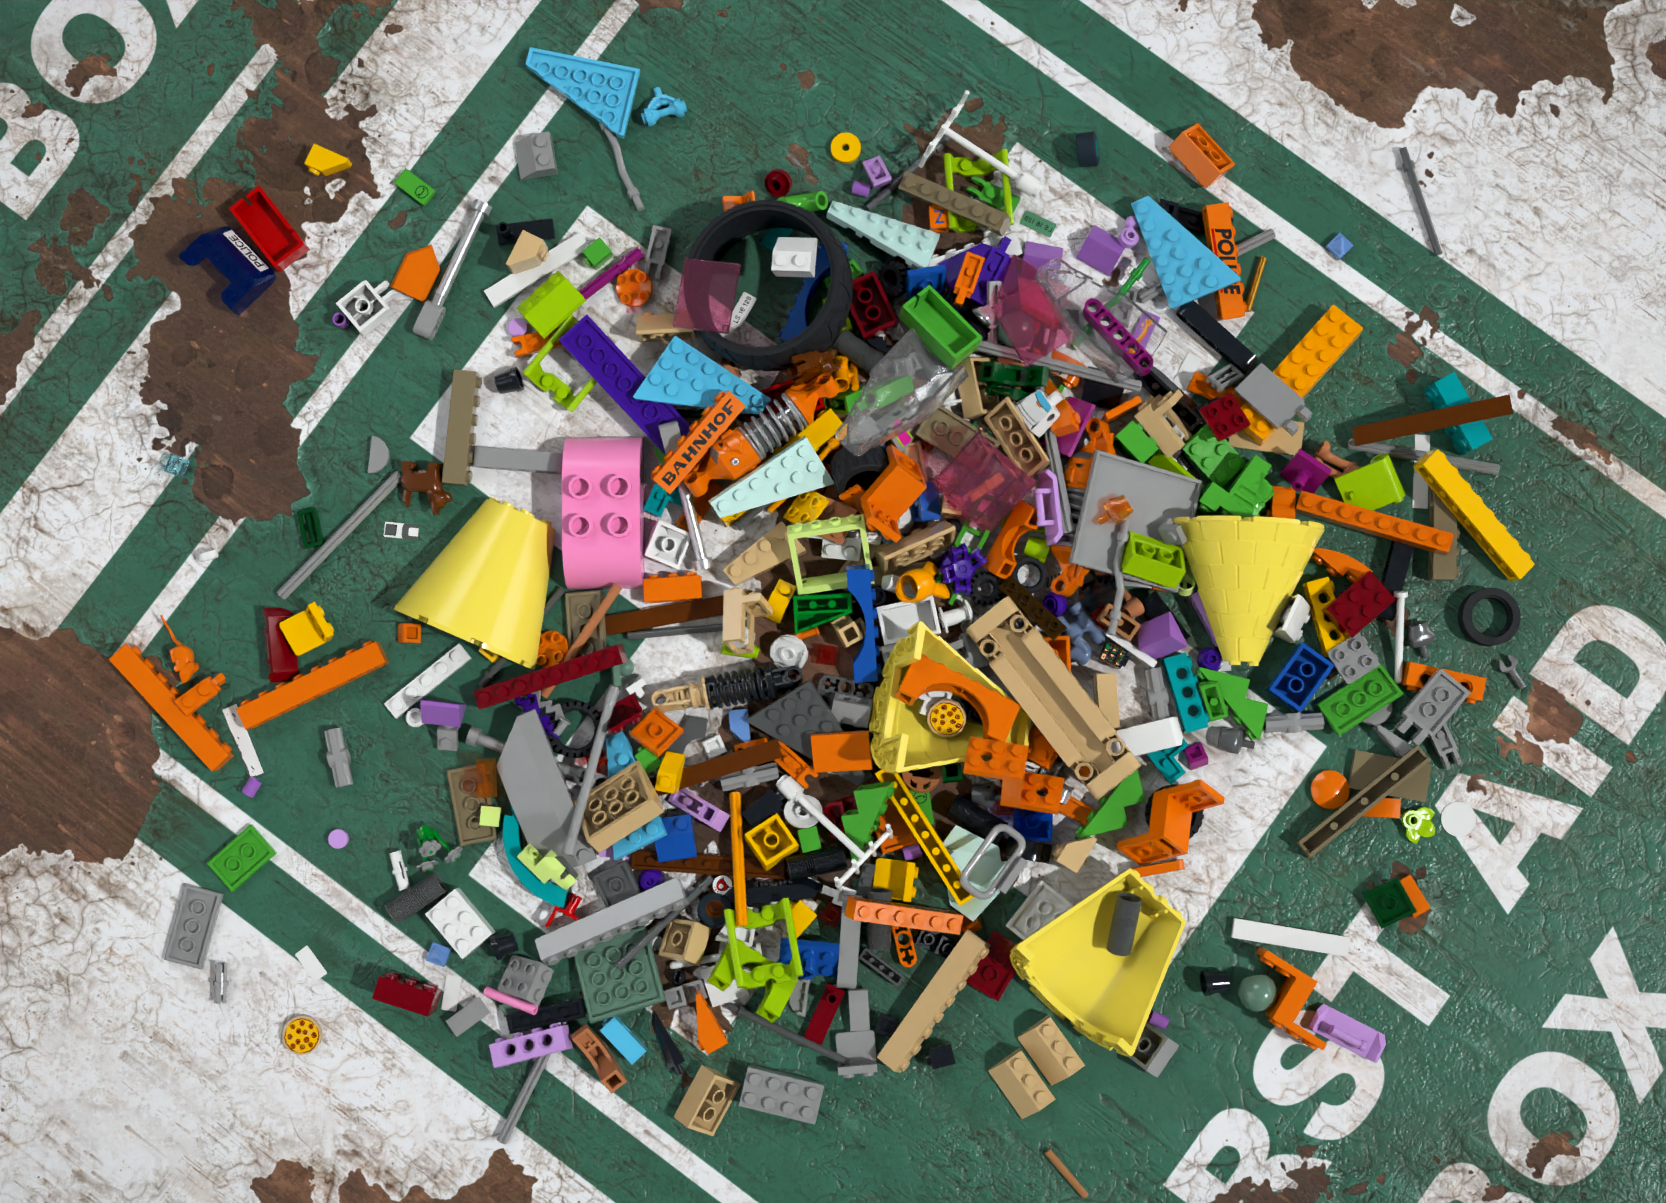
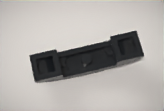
M1160 199L1159 205L1187 230L1205 234L1202 212L1178 206L1179 203Z

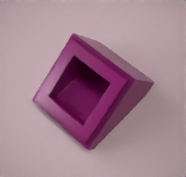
M1201 742L1183 749L1190 770L1208 764V756Z

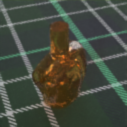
M1124 495L1114 497L1103 504L1106 513L1098 517L1097 521L1102 525L1111 519L1116 525H1119L1134 510Z

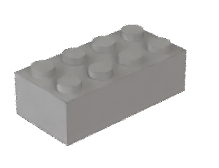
M749 1064L739 1106L815 1124L825 1082Z

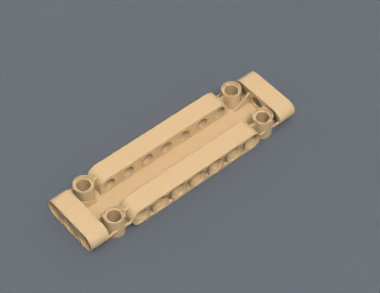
M1009 596L997 603L965 630L980 649L981 654L987 658L990 667L1061 759L1070 769H1073L1077 778L1083 782L1096 800L1103 797L1142 766L1128 749L1125 742L1117 735L1116 729ZM1019 619L1024 621L1022 629L1016 628V622ZM989 643H992L994 646V650L992 653L988 654L986 652V646ZM1114 742H1119L1121 745V750L1118 753H1114L1111 749ZM1083 766H1087L1090 769V774L1087 777L1081 775V768Z

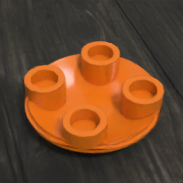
M629 269L618 276L616 293L623 304L639 307L647 303L651 298L653 284L650 277L644 271Z
M554 630L541 634L537 656L538 665L547 668L564 660L568 652V642L563 634Z
M1327 770L1318 773L1313 779L1311 795L1313 801L1319 806L1326 809H1335L1342 806L1348 799L1350 792L1349 784L1341 773Z

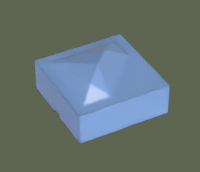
M1339 233L1326 248L1340 260L1354 245Z
M433 942L426 961L445 967L452 948Z

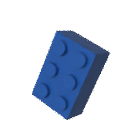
M1299 643L1265 691L1294 712H1302L1335 665L1305 643Z

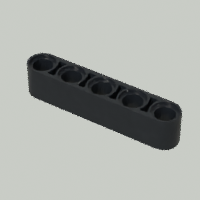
M1195 301L1182 305L1176 311V315L1180 320L1243 374H1246L1258 361L1257 357Z
M1396 541L1391 542L1381 583L1393 597L1394 591L1403 590L1414 549L1413 546ZM1394 597L1396 600L1377 616L1378 618L1389 621L1394 620L1397 597Z

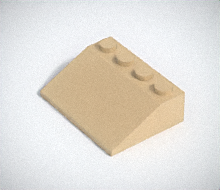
M937 520L930 523L929 527L923 530L918 528L907 537L901 536L897 543L893 542L888 545L884 543L878 546L874 556L883 575L890 574L953 546L956 533L955 526L945 520L941 522Z
M639 760L590 790L581 825L587 842L599 853L664 812L660 798Z

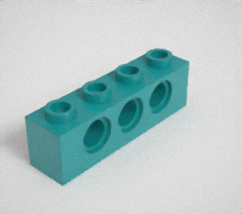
M1185 652L1162 659L1161 662L1183 734L1209 727L1208 722H1210L1207 711L1204 712L1201 692L1198 693L1196 687L1199 685L1198 679L1191 670V667H1193L1191 657L1187 656ZM1178 669L1185 671L1184 679L1177 677L1176 672ZM1184 687L1191 690L1189 698H1185L1182 694ZM1190 706H1194L1197 710L1194 717L1188 714Z

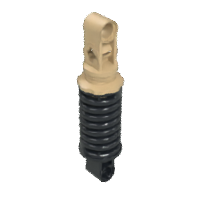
M766 663V665H762L759 668L757 666L753 667V673L750 668L745 669L746 674H744L743 669H739L738 676L735 670L731 671V677L729 672H724V678L721 673H717L716 678L713 674L702 675L701 682L699 683L689 682V685L676 686L670 689L655 691L652 694L651 701L656 711L660 713L683 710L689 707L697 709L699 706H706L707 710L711 711L716 707L722 708L724 704L729 707L731 703L733 705H737L739 702L744 704L746 701L751 703L753 699L756 702L760 698L762 700L776 699V691L796 688L803 684L804 679L802 671L798 666L793 665L772 670L770 664ZM793 674L799 675L795 680L790 679V676ZM659 699H666L663 704H657Z

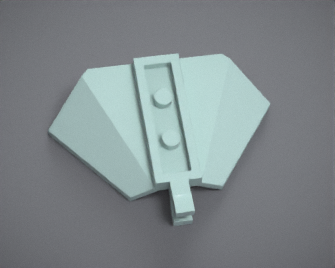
M955 825L943 843L962 872L984 839ZM991 843L968 876V882L981 892L988 890L1007 863V861L1001 862L998 846ZM947 888L950 905L973 922L1000 893L997 890L991 898L986 900L974 897L962 906H959Z

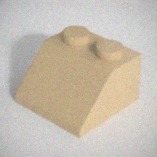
M522 230L506 265L513 274L538 267L542 261L545 262L549 255L548 247L543 239Z
M673 919L666 927L658 955L685 964L700 966L711 928L695 921Z

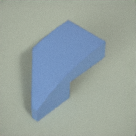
M748 709L729 710L730 731L733 733V736L742 742L751 741L749 722L747 721L749 717Z

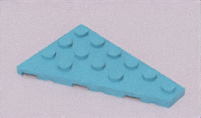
M530 47L526 68L618 137L625 138L640 69Z
M1150 196L1131 203L1172 310L1242 281L1239 275Z
M677 336L673 337L633 396L635 400L706 408L708 405L711 407L714 404V398L720 391L728 390L746 406L740 414L746 413L760 416L759 411L763 412L766 405L771 401L769 397Z

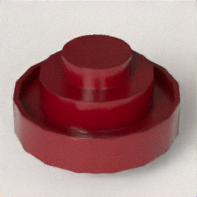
M774 169L766 175L764 185L771 195L783 197L791 190L792 179L786 171Z

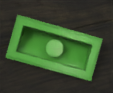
M1200 682L1199 688L1210 722L1229 717L1219 682Z

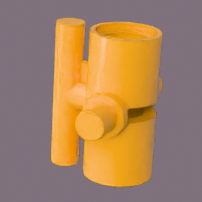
M836 356L833 362L840 365L841 368L831 375L840 388L839 392L848 390L849 382H851L853 391L859 390L858 368L856 364H850V370H848V358Z

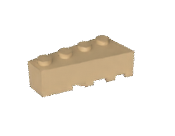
M782 521L723 569V572L735 586L792 560L786 525ZM795 539L797 555L801 556L807 553L802 544Z

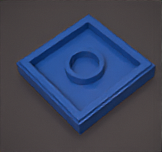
M945 264L907 270V301L914 296L916 297L928 285L940 295H944Z

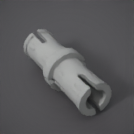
M215 963V981H213V985L215 986L214 1003L221 1004V1002L227 1003L226 992L229 985L227 980L228 963Z

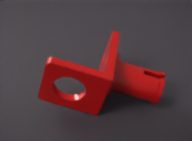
M571 893L564 908L555 907L545 927L549 929L558 912L574 921L580 920L575 916L574 912L582 898L576 897V894Z

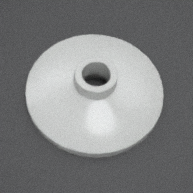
M804 795L822 813L820 802L810 795ZM788 800L785 804L784 816L792 826L809 828L819 822L799 802L794 801L791 803Z

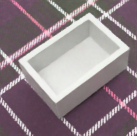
M933 596L918 603L898 602L876 607L884 646L895 644L900 638L905 639L909 635L907 630L918 621L924 622L935 635L941 634Z
M460 888L454 889L425 914L462 959L469 956L496 932Z

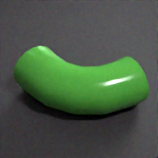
M823 191L785 196L776 200L794 204L810 212L824 210L828 206V197Z

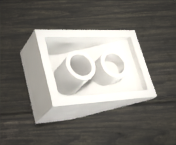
M1297 594L1291 597L1272 634L1289 643H1294L1296 640L1299 641L1303 633L1301 628L1304 623L1308 622L1311 613H1309L1311 607L1301 595Z

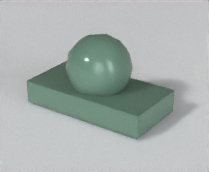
M627 658L628 662L610 668L612 686L621 687V676L626 677L632 674L634 664L630 659Z

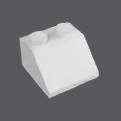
M778 237L772 253L771 271L778 277L815 278L818 239Z

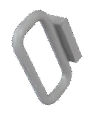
M1007 824L996 825L963 869L960 875L962 887L980 900L991 898L997 890L1002 894H1006L1028 863V861L1021 857L1026 848L1024 837ZM1006 832L1016 839L1018 847L988 890L981 892L968 882V876L998 833Z

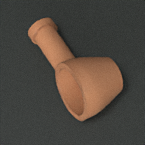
M1125 589L1123 599L1127 603L1123 607V613L1130 618L1142 615L1145 612L1143 604L1138 598L1132 597Z

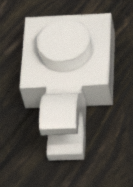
M823 885L821 893L833 897L832 903L842 906L843 894L856 895L857 891L842 886L843 890L841 892L838 891V888L834 889Z

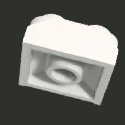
M657 520L649 535L643 555L679 570L691 540L690 533Z

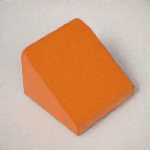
M398 624V643H421V624Z
M963 915L961 927L963 933L967 929L975 933L982 928L977 918L973 922Z

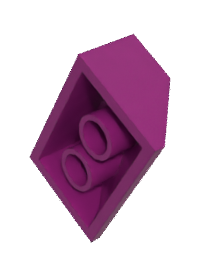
M1071 396L1065 397L1072 408L1078 412L1081 422L1079 423L1080 431L1061 437L1056 436L1060 459L1072 456L1096 405ZM1043 435L1040 440V443H1042L1041 448L1043 449V451L1047 452L1045 437Z

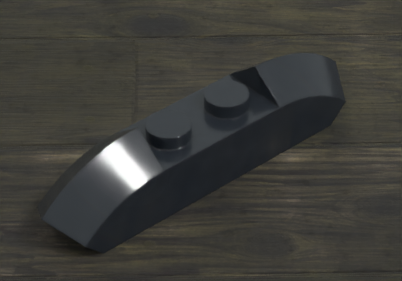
M1145 362L1139 363L1142 367H1148V364ZM1152 366L1150 373L1146 376L1133 373L1135 380L1141 381L1142 387L1153 397H1156L1158 394L1163 397L1169 391L1174 393L1179 389L1183 396L1171 409L1190 432L1196 434L1201 429L1198 424L1203 422V418L1196 410L1198 405L1164 373Z
M810 878L793 880V884H789V880L777 881V885L761 882L758 883V887L754 886V879L745 881L746 904L777 902L783 898H789V900L812 899L823 886ZM734 887L726 892L725 896L735 904Z

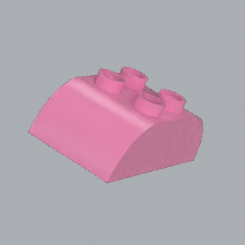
M644 437L566 438L562 458V557L565 583L568 590L611 589L614 583L621 586L622 589H643Z

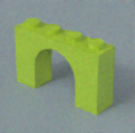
M737 939L742 968L753 969L757 966L775 963L763 957L759 951L746 946L742 940ZM729 942L723 949L707 982L721 991L726 990L735 977ZM798 979L777 984L775 980H768L765 984V995L756 1013L771 1023L777 1020Z

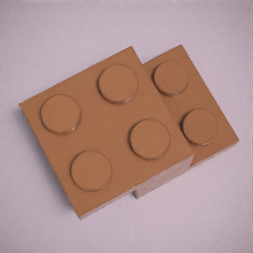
M835 484L827 486L822 496L826 497L829 503L817 520L858 514V510L852 508L839 498ZM849 531L817 536L843 546Z

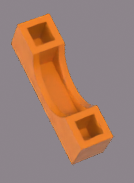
M1021 499L1018 500L986 557L988 561L982 565L994 575L1007 580L1017 565L1014 549L1018 539L1025 532L1037 530L1038 528L1037 511L1034 505Z

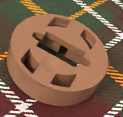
M940 766L924 768L930 769V772L934 773L930 775V778L912 776V773H909V771L902 772L903 781L908 789L913 792H930L939 784L941 778ZM911 782L915 784L917 787L915 788L911 786Z

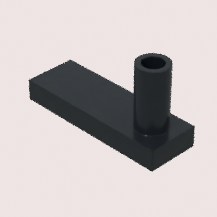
M553 219L512 224L501 222L496 225L499 246L516 244L522 230L543 240L555 239Z

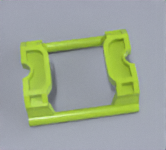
M1002 149L996 155H991L1009 167L1007 149ZM950 153L943 154L946 188L953 191V174H959L962 177L987 176L999 170L982 158L974 162L969 157L954 158ZM1002 172L1004 208L1002 212L1009 215L1011 218L1009 225H1013L1010 177ZM948 211L949 229L954 230L955 233L975 232V229L979 227V225Z
M571 314L522 373L545 393L553 391L555 394L554 400L573 413L595 386L596 380L591 377L582 390L574 396L569 386L554 374L542 371L540 362L562 335L579 322Z
M783 898L777 904L763 906L762 911L759 913H754L752 909H747L748 924L743 926V928L752 930L768 927L785 918L792 954L790 964L773 963L757 966L747 973L741 967L735 928L742 927L736 926L734 910H724L737 988L765 987L766 982L770 979L780 984L797 980L799 976H803L789 898Z

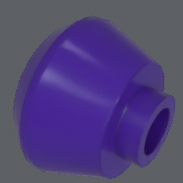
M1049 592L1043 600V605L1056 618L1067 610L1068 603L1064 596Z
M1207 647L1199 652L1197 664L1201 668L1218 671L1223 665V659L1218 649Z
M655 869L642 871L638 879V884L643 892L665 882L662 872Z

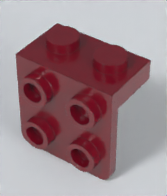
M634 693L616 702L608 725L609 729L607 731L609 734L613 732L616 735L625 730L627 723L630 722L633 725L643 719L641 715L645 712Z

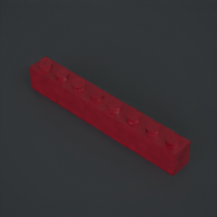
M618 644L473 691L480 710L626 663L628 660L623 644Z

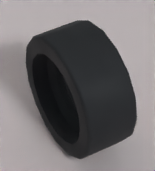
M1025 557L1017 561V565L1010 576L1019 582L1017 574L1022 566L1031 564L1037 567L1040 572L1038 583L1031 587L1022 585L1032 594L1041 590L1045 585L1048 576L1047 569L1038 559Z

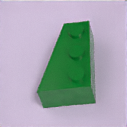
M851 592L793 594L795 635L852 613Z

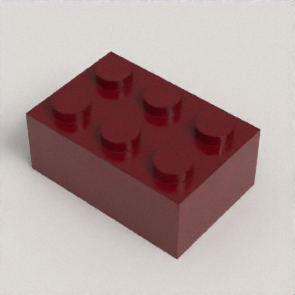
M875 271L853 280V297L849 313L862 341L865 342L868 338L872 339L873 336L881 335L898 327V320Z
M1369 570L1359 576L1321 611L1346 639H1350L1396 599Z
M395 971L379 976L372 999L427 1017L436 1012L443 991L438 989V985L433 983L425 985L419 983L420 980L414 977L406 979L401 977V973Z

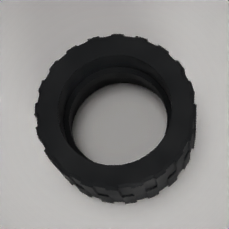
M856 442L843 447L831 459L830 472L838 496L856 484L867 491L887 468L889 463L881 446L870 442Z

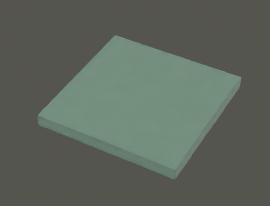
M646 925L632 929L626 934L616 935L612 940L600 942L594 948L584 949L577 952V955L574 956L591 1024L666 1001L651 941L621 970L615 965L648 933Z

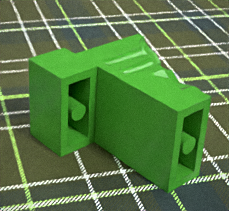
M1257 455L1251 457L1227 491L1214 482L1208 484L1199 497L1197 509L1204 514H1212L1218 509L1217 513L1220 516H1241V519H1244V517L1260 516L1258 513L1275 494L1273 486L1265 479L1271 465Z

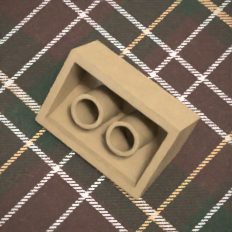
M688 310L680 311V314L664 311L661 312V315L645 312L642 313V316H637L636 335L640 342L671 341L674 336L681 340L697 339L696 328Z
M967 358L954 368L957 374L958 392L960 399H962L964 419L984 418L998 405L997 395L991 396L986 393V387L989 383L980 381L982 362H996L995 358Z
M1089 836L1063 841L1060 845L1056 844L1051 851L1053 855L1051 859L1070 871L1078 873L1098 839Z
M1049 1015L1017 1037L1051 1086L1070 1077L1085 1066Z
M1020 1048L988 1070L1022 1119L1042 1110L1056 1100Z
M701 1065L674 1118L687 1128L714 1136L741 1084L713 1068Z

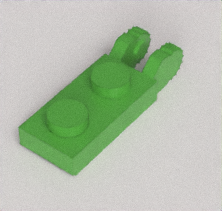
M973 176L971 181L983 187V190L980 192L974 187L968 186L966 191L977 197L978 200L1002 211L1004 208L1003 189L977 176ZM1011 193L1012 210L1014 213L1021 198Z

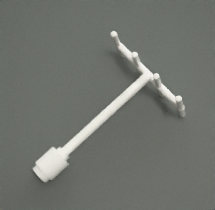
M966 90L958 105L953 108L947 121L941 126L936 137L929 143L919 167L923 168L927 158L935 150L938 142L945 134L1014 179L1015 183H1017V189L1030 197L1036 198L1044 186L1040 183L1039 179L1026 171L1024 174L1021 172L1020 174L949 128L953 120L958 117L969 95V91Z
M785 774L776 783L778 791L791 803L795 801L804 806L859 858L857 861L855 859L851 860L852 867L840 879L838 877L834 878L835 886L840 892L843 890L842 884L854 872L856 874L860 873L859 867L871 854L875 857L877 855L875 850L888 837L893 839V830L890 824H886L885 833L874 844L870 841L868 843L869 849L864 853L804 797V788L791 776L788 777Z

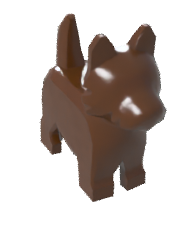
M831 349L823 352L812 350L792 356L791 363L797 364L788 367L787 372L790 377L796 374L799 376L792 379L794 386L808 382L819 374H832L839 371L841 366L833 362L837 350Z
M402 461L401 470L403 473L401 482L404 488L402 502H405L406 506L410 507L413 492H426L433 515L436 513L440 515V509L444 508L446 503L453 500L450 492L443 490L441 474L443 464L428 462L427 470L423 469L417 472L414 470L417 463Z

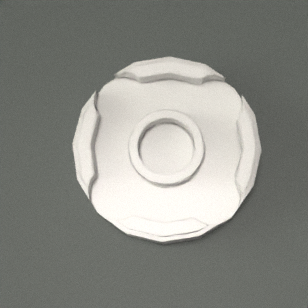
M788 634L781 635L772 643L770 657L778 668L794 665L801 669L808 659V650L803 641L798 637Z

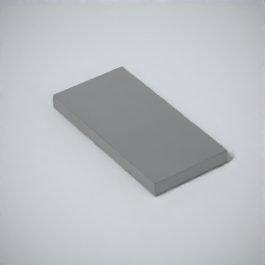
M185 884L164 960L197 969L204 968L224 893Z

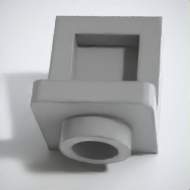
M1167 518L1158 528L1164 544L1183 545L1187 541L1181 525L1174 524L1171 518Z
M439 725L437 729L438 750H458L459 727Z

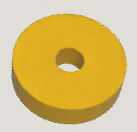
M845 132L834 137L831 143V154L837 162L850 164L858 159L861 152V144L855 135ZM848 146L849 150L844 151L842 148Z

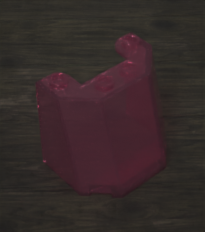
M978 427L936 474L932 482L934 483L933 487L948 498L947 502L956 509L958 507L963 511V517L968 521L973 520L982 530L991 532L1037 484V479L1034 475L1032 477L1027 475L981 434V429Z

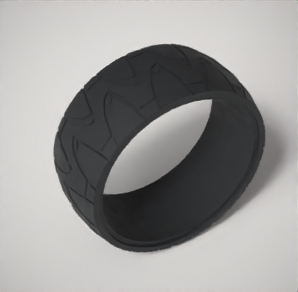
M758 200L739 204L732 207V209L726 210L703 229L688 255L684 274V294L687 310L695 328L713 350L722 357H725V359L744 368L757 371H781L797 364L791 363L792 356L812 350L823 352L835 341L845 325L846 318H848L853 297V278L844 247L835 233L820 218L810 211L791 203L776 200ZM770 228L794 229L817 238L827 251L831 280L827 299L815 320L799 335L773 346H744L722 337L712 319L709 292L713 274L726 252L746 236Z

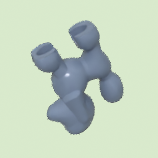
M1077 601L1067 609L1071 616H1076V622L1068 623L1063 616L1058 617V619L1067 627L1063 632V636H1070V658L1081 666L1086 664L1092 656L1091 646L1083 641V633L1090 632L1091 639L1097 645L1105 641V635L1101 629L1094 626L1093 620L1085 613L1083 605Z

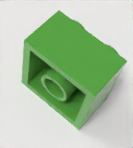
M1133 420L1113 440V445L1127 459L1140 463H1145L1159 449L1156 440L1148 437L1144 433L1145 429L1138 422L1135 423Z

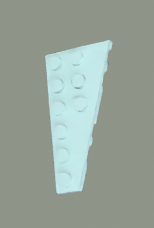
M832 201L826 218L843 228L853 229L856 231L857 236L861 238L865 236L870 239L871 244L894 257L900 256L910 266L928 267L940 238L939 233L840 202Z
M803 436L710 499L709 503L718 517L722 518L833 485L834 481L807 437Z

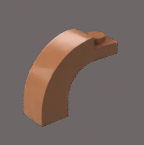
M587 1024L570 1035L572 1041L590 1060L601 1083L611 1094L627 1082L620 1065L609 1048Z

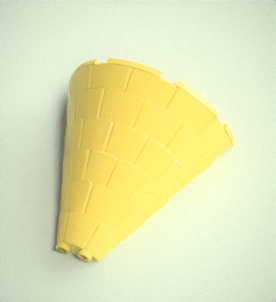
M1197 516L1191 519L1190 517L1174 518L1173 523L1181 525L1187 538L1182 547L1198 586L1197 591L1205 608L1206 616L1223 661H1229V665H1241V662H1247V666H1259V662L1270 642L1269 639L1277 627L1281 615L1303 574V570L1324 532V525L1298 519L1259 516L1244 517V519H1241V516Z
M921 621L912 625L907 630L909 635L905 639L900 638L894 646L881 672L884 680L880 687H876L872 702L869 732L874 734L870 742L872 757L880 769H885V772L892 774L955 762H965L970 736L983 738L984 734L982 725L966 722L959 734L952 737H941L930 729L927 716L918 713L924 700L917 698L913 705L910 706L894 698L909 665L921 660V654L928 656L929 659L937 663L944 664L955 672L962 673L964 677L972 681H978L982 686L995 690L1006 698H1010L978 668H974L946 641L940 636L935 635ZM952 694V696L965 700L956 694ZM1022 707L1019 709L1005 742L1029 746L1028 737L1032 723L1031 718ZM984 755L981 758H988L990 756Z

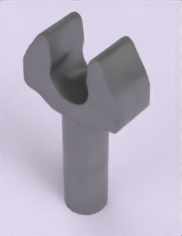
M1511 655L1505 656L1507 661H1509L1508 667L1501 660L1497 661V668L1500 673H1509L1519 690L1526 687L1515 670L1518 664L1515 657Z

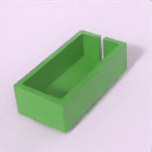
M930 285L919 292L916 297L914 296L902 305L899 318L951 370L979 348L983 337Z

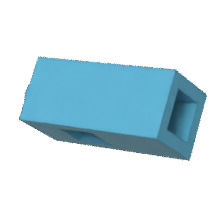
M618 1016L606 1019L601 1023L603 1026L600 1030L602 1034L631 1065L648 1050Z

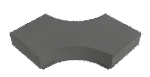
M689 716L687 723L682 727L684 733L666 751L683 754L686 746L691 741L705 738L708 719Z

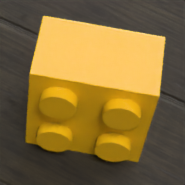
M777 813L744 834L746 843L765 871H768L786 857L798 851L799 844Z

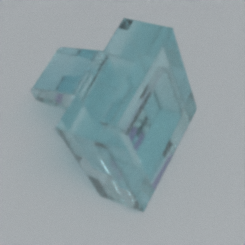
M170 454L167 457L168 462L166 466L164 465L163 467L164 471L183 478L190 461Z

